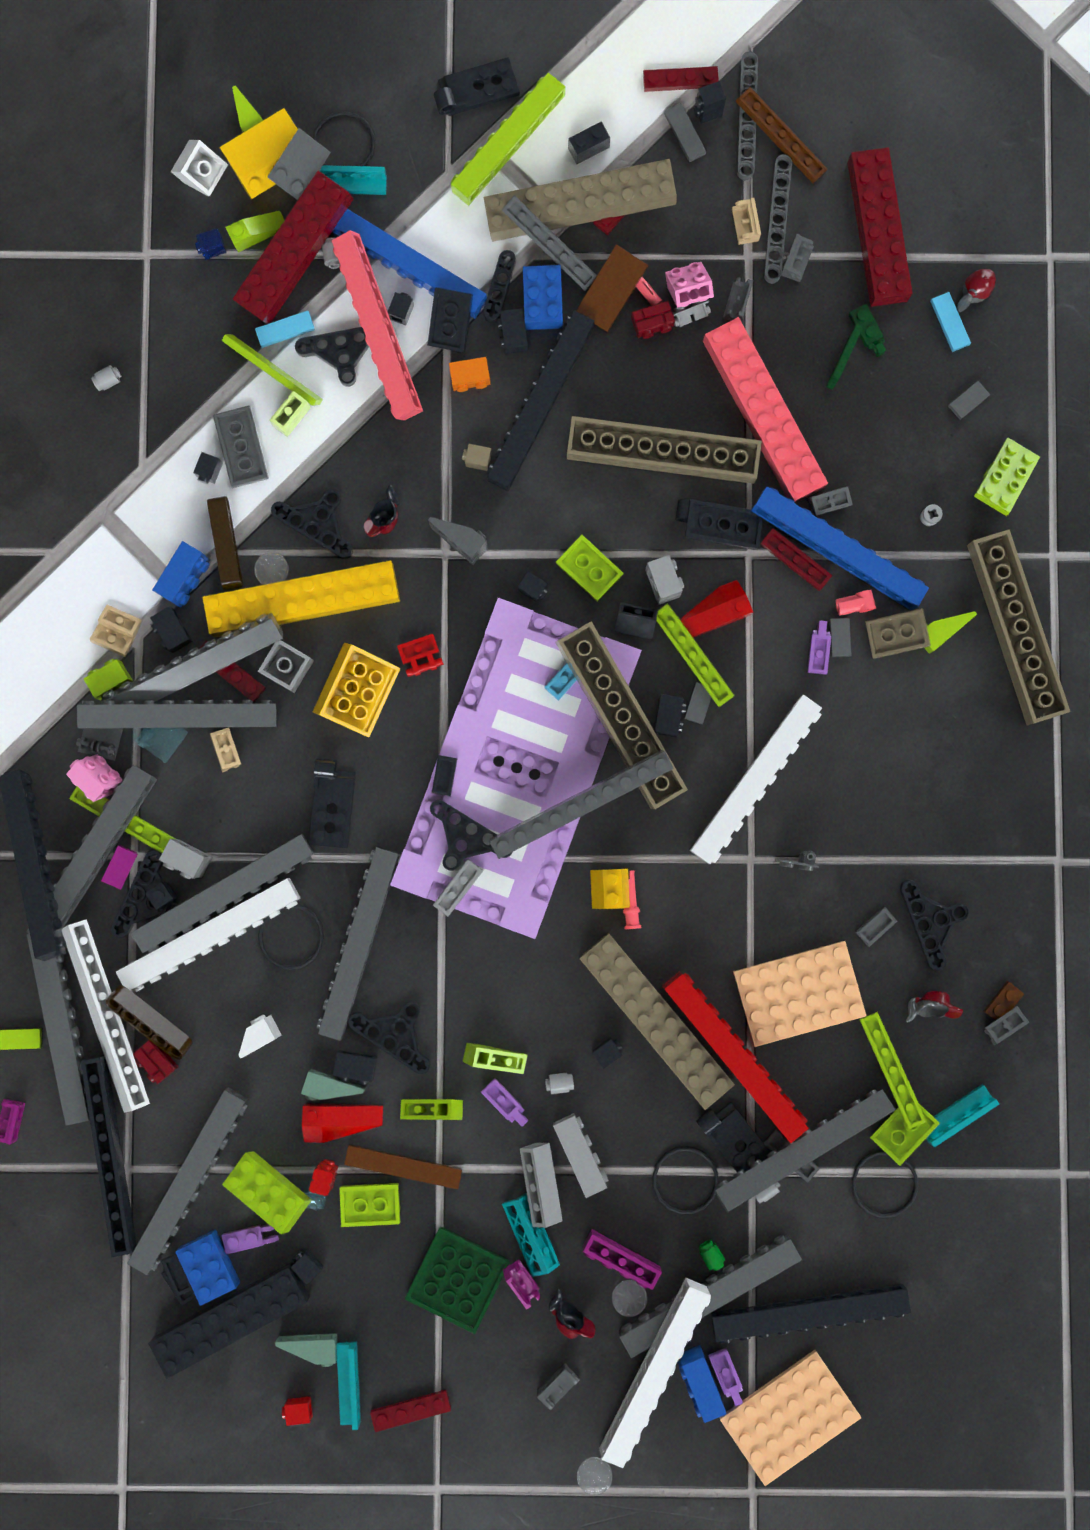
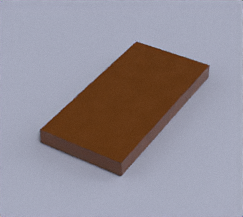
M616 245L576 311L594 320L595 325L608 332L648 268V265Z

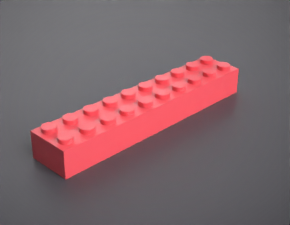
M737 317L706 333L703 343L755 440L762 441L761 451L786 498H790L795 503H798L823 490L828 482L740 318Z

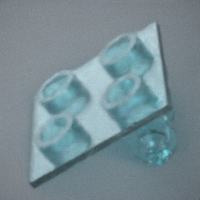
M144 728L135 742L164 763H167L189 732L183 728Z

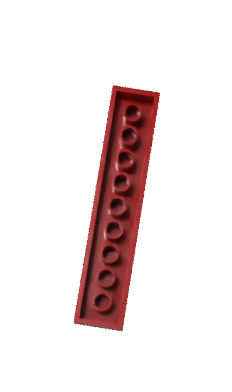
M679 971L662 985L664 990L790 1143L795 1141L809 1129L805 1124L808 1120L798 1109L794 1111L793 1107L795 1105L786 1094H780L783 1091L773 1079L769 1080L767 1078L770 1074L760 1063L758 1065L755 1063L757 1058L748 1048L744 1050L742 1046L745 1044L736 1033L733 1035L730 1033L732 1030L731 1026L723 1018L720 1020L717 1017L720 1014L711 1003L707 1005L705 1002L707 997L699 988L694 989L692 986L694 981L690 976Z

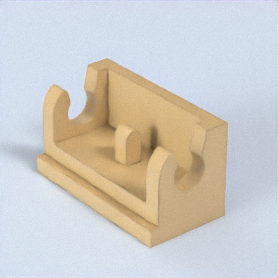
M755 198L736 202V206L732 207L738 245L758 242L761 230Z
M226 728L210 733L222 772L228 771L233 767H239L241 762L230 729Z

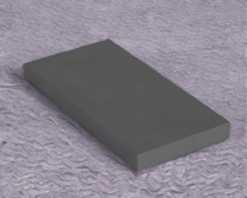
M245 406L214 414L213 418L231 487L236 488L269 479L251 407Z

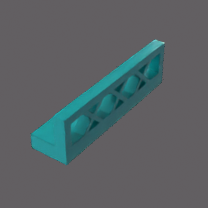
M323 165L320 169L321 173L350 194L386 195L387 175L385 167Z
M983 1084L934 1116L940 1124L926 1140L933 1147L938 1146L998 1106L999 1102L990 1095Z
M524 1193L517 1199L502 1203L532 1277L549 1274L560 1263L545 1228L532 1226L527 1193ZM514 1205L517 1215L512 1212L510 1206ZM519 1224L523 1226L524 1233L520 1230ZM526 1242L531 1245L532 1251L527 1248ZM534 1261L539 1264V1270L536 1269Z
M357 1342L337 1343L340 1425H352V1430H358L361 1422Z

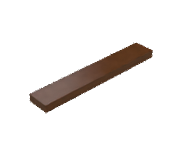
M751 87L737 98L736 103L783 153L791 158L792 162L813 184L827 171L823 163Z
M348 1145L344 1165L457 1190L463 1170L354 1145Z

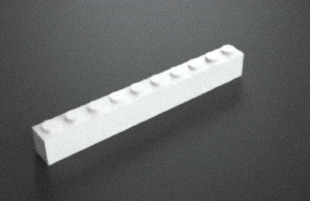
M805 695L799 697L690 849L693 854L707 864L715 863L719 859L721 848L723 846L726 848L732 840L731 834L734 830L738 832L742 827L743 822L741 820L745 815L749 816L755 808L752 806L756 800L760 801L766 793L764 788L767 784L771 785L775 781L777 770H782L788 762L787 756L790 753L794 754L799 747L797 742L801 737L804 739L810 732L808 728L812 722L816 723L820 718L821 713L819 712L822 708Z
M287 878L116 971V974L123 986L136 993L145 988L143 984L149 981L152 984L162 979L160 975L167 972L169 975L179 969L178 965L182 963L187 965L195 961L196 955L201 953L204 956L213 951L211 947L217 944L220 947L230 941L229 937L243 935L247 932L246 928L251 925L255 928L263 924L262 919L268 916L270 919L281 914L279 910L282 908L290 909L298 904L297 900L301 898L291 879Z
M87 919L70 924L62 929V934L66 941L124 1113L136 1110L150 1104L121 1018L106 1005L105 1001L112 992Z
M685 1278L599 1447L602 1460L622 1468L626 1461L630 1460L634 1445L638 1444L643 1428L648 1425L652 1410H655L660 1394L665 1391L669 1377L674 1374L678 1359L683 1356L687 1341L691 1340L693 1330L696 1324H699L704 1308L710 1303L711 1295L707 1286Z

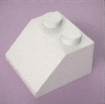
M189 140L172 168L171 173L186 185L210 196L228 164L200 140Z
M263 1014L250 1021L251 1026L246 1028L239 1052L240 1059L282 1035L271 1015L265 1017Z

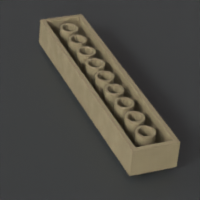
M670 159L483 197L492 242L527 235L502 211V208L514 195L550 230L598 221L602 218L617 217L676 205L677 194Z
M572 416L567 459L754 484L758 474L762 441Z
M1010 529L973 540L967 547L1026 725L1069 713L1070 709Z
M592 621L555 642L626 767L628 768L662 749L665 751ZM670 758L669 760L674 769L638 787L651 809H657L688 790Z
M609 933L579 957L704 1110L735 1085Z

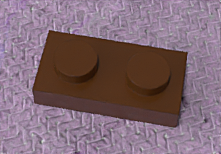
M1007 981L985 1008L984 1012L996 1021L1011 1011L1024 993Z

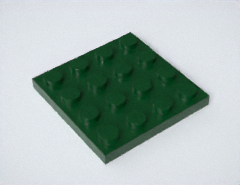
M440 1226L405 1300L475 1334L504 1275L503 1269L508 1267L510 1261Z

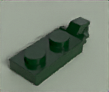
M867 304L849 312L848 315L854 327L857 324L863 327L859 336L865 347H868L869 350L873 349L877 357L883 355L886 351L883 345L885 342L884 336Z

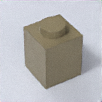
M468 444V449H464L462 457L466 467L487 471L492 454L491 448Z

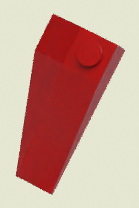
M735 580L718 587L680 620L694 638L748 617L753 613L746 593L739 582Z
M305 1103L303 1105L302 1131L304 1142L325 1143L383 1125V1105Z

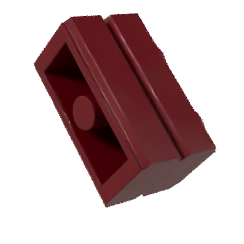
M669 301L633 311L631 314L637 338L643 337V339H647L656 332L666 333L674 327L675 319L671 312Z
M150 1040L133 1053L136 1065L140 1068L143 1067L147 1071L146 1076L152 1083H161L179 1067L166 1052Z

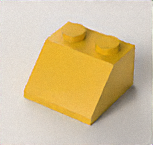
M628 869L590 870L592 909L630 907Z

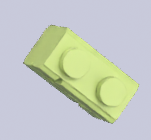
M292 391L288 399L283 402L269 421L277 430L288 437L311 407L304 398Z

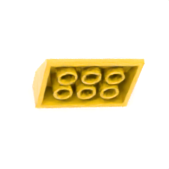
M285 108L220 147L251 200L276 185L267 176L298 130Z
M344 643L313 709V713L366 737H370L400 668L352 644Z

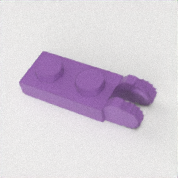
M260 1224L222 1234L226 1254L263 1246L264 1244L278 1241L279 1237L278 1235H271L264 1238L263 1232L274 1230L269 1224L262 1226Z

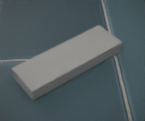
M467 859L433 906L449 917L484 870Z

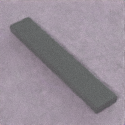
M515 195L502 208V211L552 260L561 265V268L584 291L596 279L597 275Z

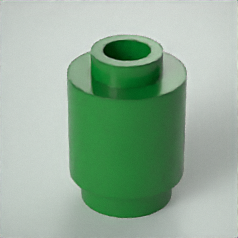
M711 1239L703 1242L698 1247L700 1250L699 1254L709 1270L717 1271L724 1266L725 1258L717 1244L713 1243Z

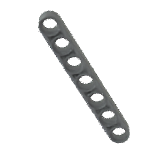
M751 51L745 52L741 58L739 96L749 87L757 93L758 56ZM751 58L754 64L748 66L744 63V60ZM751 76L754 81L751 84H747L743 78ZM739 106L737 176L741 180L746 181L752 178L755 170L756 123L752 119L745 120L742 116L745 111ZM744 130H749L752 133V136L750 138L743 137L742 132ZM744 148H748L751 150L752 154L750 156H744L742 155L741 150ZM744 166L751 169V172L747 175L741 172V168Z
M785 154L776 158L773 170L764 279L771 284L780 280L783 266L792 160ZM786 161L788 167L782 169L778 166V162ZM784 179L786 186L779 187L776 181ZM782 197L785 203L777 205L774 199ZM780 215L783 221L775 223L773 216ZM778 233L781 236V240L778 242L773 241L771 235ZM772 251H776L779 253L780 258L773 260L769 254ZM772 269L776 270L778 276L776 278H770L768 276V271Z

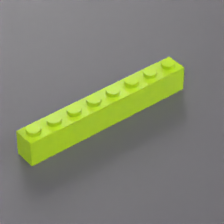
M549 72L545 77H541L533 91H528L524 101L514 107L511 116L501 122L497 132H493L489 136L488 142L478 148L475 157L465 163L462 172L452 178V193L469 206L565 97L566 86Z

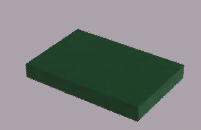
M855 325L826 385L827 388L833 390L863 329L862 326Z

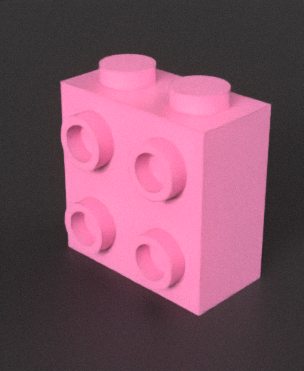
M694 262L688 266L673 268L671 271L665 272L667 288L677 308L685 307L698 301H706L714 297L712 280L702 262Z
M98 754L86 756L82 760H75L70 765L71 769L66 774L71 779V782L78 786L85 796L93 802L112 795L116 786L123 781L119 773L113 770L106 763V760Z

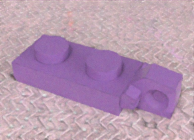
M819 621L817 630L812 631L807 673L826 675L828 672L831 636L830 632L826 631L827 621Z
M496 1078L481 1091L507 1120L511 1122L516 1120L522 1127L528 1122V1119L522 1114L524 1111L522 1105Z
M727 1348L709 1354V1359L724 1395L726 1394V1397L732 1396L735 1406L743 1404L739 1392L743 1391L742 1384Z

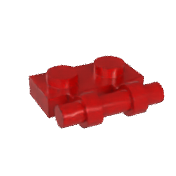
M434 634L397 646L403 664L411 662L412 668L406 669L408 677L412 675L418 676L421 675V672L430 669L433 671L438 666L444 665L442 658L435 660L433 658V654L439 653ZM428 658L429 662L421 665L417 664L416 660Z

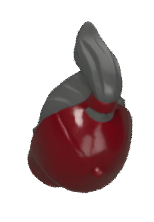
M978 269L965 280L963 297L959 300L956 308L958 313L967 309L970 303L982 302L991 295L996 284V277L992 270Z
M929 991L923 997L911 998L909 1000L906 1022L914 1020L917 1014L922 1017L938 1016L942 1018L946 1016L955 1019L962 1015L963 1010L951 1004L950 996L947 993Z

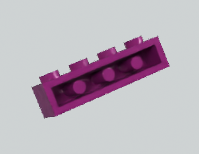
M591 1229L582 1246L585 1256L592 1260L597 1259L608 1269L613 1268L619 1271L621 1276L635 1280L643 1288L648 1287L653 1290L662 1273L659 1265Z

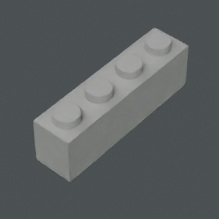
M573 1113L553 1122V1127L585 1197L587 1198L607 1189L606 1182L609 1181L604 1170L600 1171L598 1164L601 1162L597 1153H592L589 1147L592 1146V1142L588 1134L585 1136L581 1128H584L580 1116L576 1118Z
M534 1143L520 1148L532 1226L547 1228L562 1222L550 1143Z

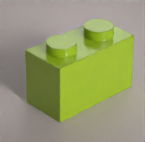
M117 659L108 660L104 663V667L99 670H91L87 673L88 676L83 678L94 698L101 700L103 694L107 691H115L125 682L133 681L122 661Z

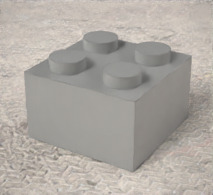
M670 555L648 562L645 569L658 605L679 598L683 591L682 588H684L681 577H677L676 570H678L674 559L671 560Z
M279 640L274 643L258 672L295 693L314 660Z
M170 839L159 860L164 862V867L170 870L181 871V876L187 879L202 878L213 857L179 839Z

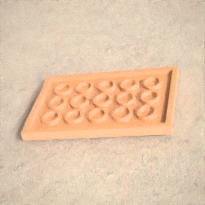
M845 941L733 971L754 1047L866 1016Z
M816 1350L810 1352L742 1401L743 1404L734 1406L726 1412V1415L719 1417L765 1486L861 1419L860 1414Z

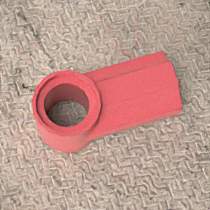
M872 590L858 592L853 596L835 600L839 616L854 612L863 613L876 609Z

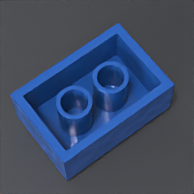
M561 265L523 266L525 330L563 329Z
M182 541L152 591L181 608L182 605H186L189 601V594L192 589L198 586L201 574L208 570L210 559L201 551Z
M216 1229L181 1245L175 1251L200 1306L236 1289L240 1284L238 1275L228 1254L225 1253L224 1245Z
M701 1345L684 1351L683 1356L677 1363L683 1380L686 1379V1388L693 1401L698 1418L702 1417L704 1423L726 1415L722 1398Z

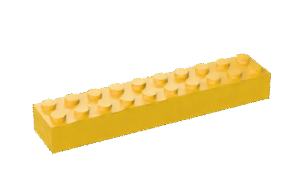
M386 561L204 596L203 602L209 634L213 637H219L228 631L234 632L246 622L252 623L256 621V618L262 614L268 615L272 613L278 624L281 625L400 602L394 565L392 561Z

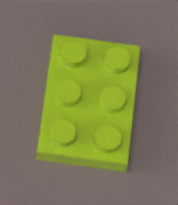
M583 535L556 561V564L597 602L623 575V572Z
M921 1105L926 1123L908 1129L898 1107L870 1137L899 1166L940 1124Z
M399 1183L340 1186L341 1227L400 1224Z

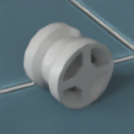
M935 504L927 506L920 514L921 522L926 526L935 525L942 518L941 508Z

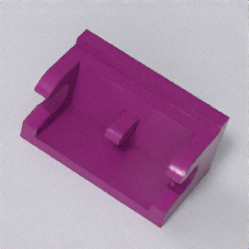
M119 844L101 881L121 890L137 858V852Z
M3 1099L0 1114V1142L11 1145L18 1139L25 1103Z
M519 1259L503 1269L507 1284L526 1310L531 1307L530 1300L533 1297L537 1300L540 1299L539 1286Z

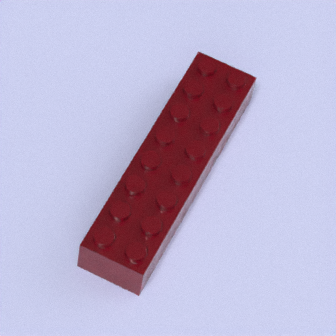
M889 147L852 152L847 164L870 307L908 302L913 293Z
M317 171L233 297V300L266 324H270L354 198L351 194L323 173Z

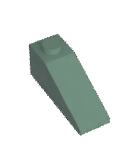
M311 1069L308 1071L301 1094L306 1095L305 1098L308 1100L316 1101V1099L323 1100L362 1094L366 1087L350 1081H341L335 1076Z
M337 1334L279 1336L275 1342L276 1347L315 1365L321 1364L322 1367H329L337 1361Z

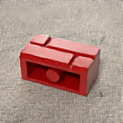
M324 1159L317 1165L309 1187L310 1192L323 1196L330 1193L334 1187L335 1177L339 1168L335 1165L334 1161Z

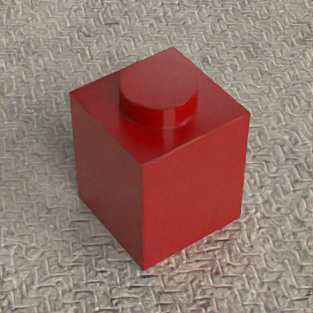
M311 1396L287 1399L282 1407V1418L286 1419V1426L310 1423L313 1417Z

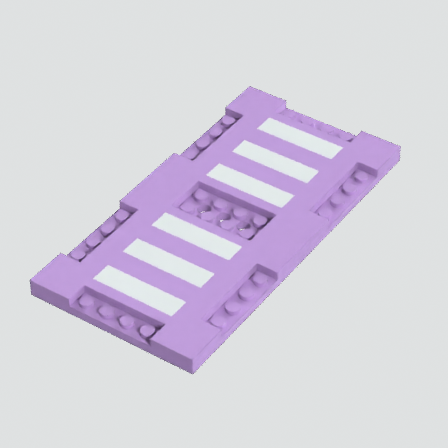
M497 599L482 644L439 754L458 759L451 797L432 793L436 762L407 844L393 876L391 886L436 901L467 859H469L484 871L455 909L533 939L536 938L580 817L513 851L510 857L498 859L497 855L493 852L464 858L456 870L449 871L444 868L442 862L449 850L443 823L431 814L430 806L436 800L444 801L498 835L592 786L608 743L609 735L578 681L571 686L559 701L544 688L567 663L555 642L578 628L535 613L533 610L509 601ZM601 637L629 686L642 650L607 637ZM496 756L504 758V764L501 767H497L493 763ZM517 762L522 765L520 773L512 772L511 766L513 763ZM532 769H537L540 772L539 779L532 780L529 777V772ZM441 803L439 806L435 805V813L441 812L445 814L442 818L446 820L447 814L452 809L448 808V811L442 809L443 805ZM457 813L450 816V822L454 825L459 824L461 821V817ZM473 823L468 824L466 827L467 833L470 835L475 834L477 826ZM489 833L485 834L483 836V842L486 845H490L489 841L490 838L493 837V835ZM459 840L456 843V848L459 851H464L467 848V843L464 840ZM450 856L446 859L448 867L453 868L456 866L457 860L455 857Z

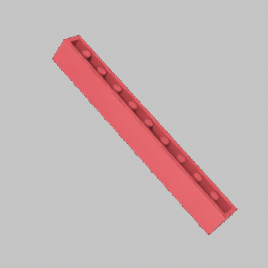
M350 230L332 240L333 252L339 260L340 271L346 279V288L351 293L352 305L358 313L359 324L364 329L365 341L370 346L372 360L378 368V377L383 382L385 396L391 404V413L396 419L406 420L423 412L360 234Z

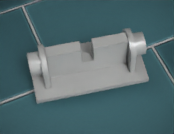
M709 300L698 301L688 307L674 308L675 312L672 313L676 318L675 327H682L691 323L690 315L692 314L695 321L707 317L711 313L710 307L705 305L709 303Z

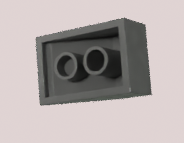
M298 128L267 178L299 200L331 152Z
M432 517L428 519L431 529L472 565L488 549L487 537L480 530L476 532L470 527Z

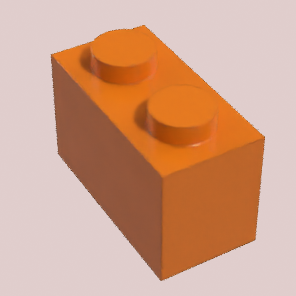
M486 357L449 363L453 391L464 392L468 388L476 387V389H483L487 385H491Z

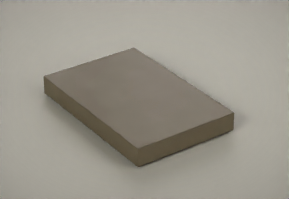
M923 608L865 621L873 659L931 646Z

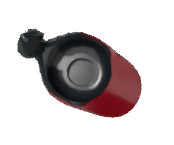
M389 485L386 489L387 498L377 502L364 523V531L370 537L380 533L388 534L397 524L399 497L392 485Z
M557 1289L556 1295L549 1303V1310L556 1316V1325L559 1331L569 1339L576 1338L578 1335L593 1338L596 1331L594 1323L586 1318L582 1312L578 1311L572 1303L564 1302L562 1291Z

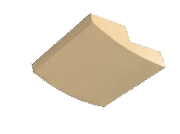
M106 605L98 618L99 624L90 637V641L126 657L142 620Z

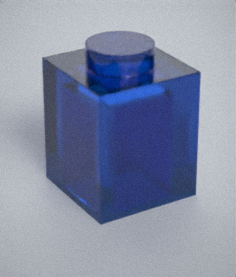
M218 228L196 235L198 240L195 243L199 254L202 253L205 260L227 253Z

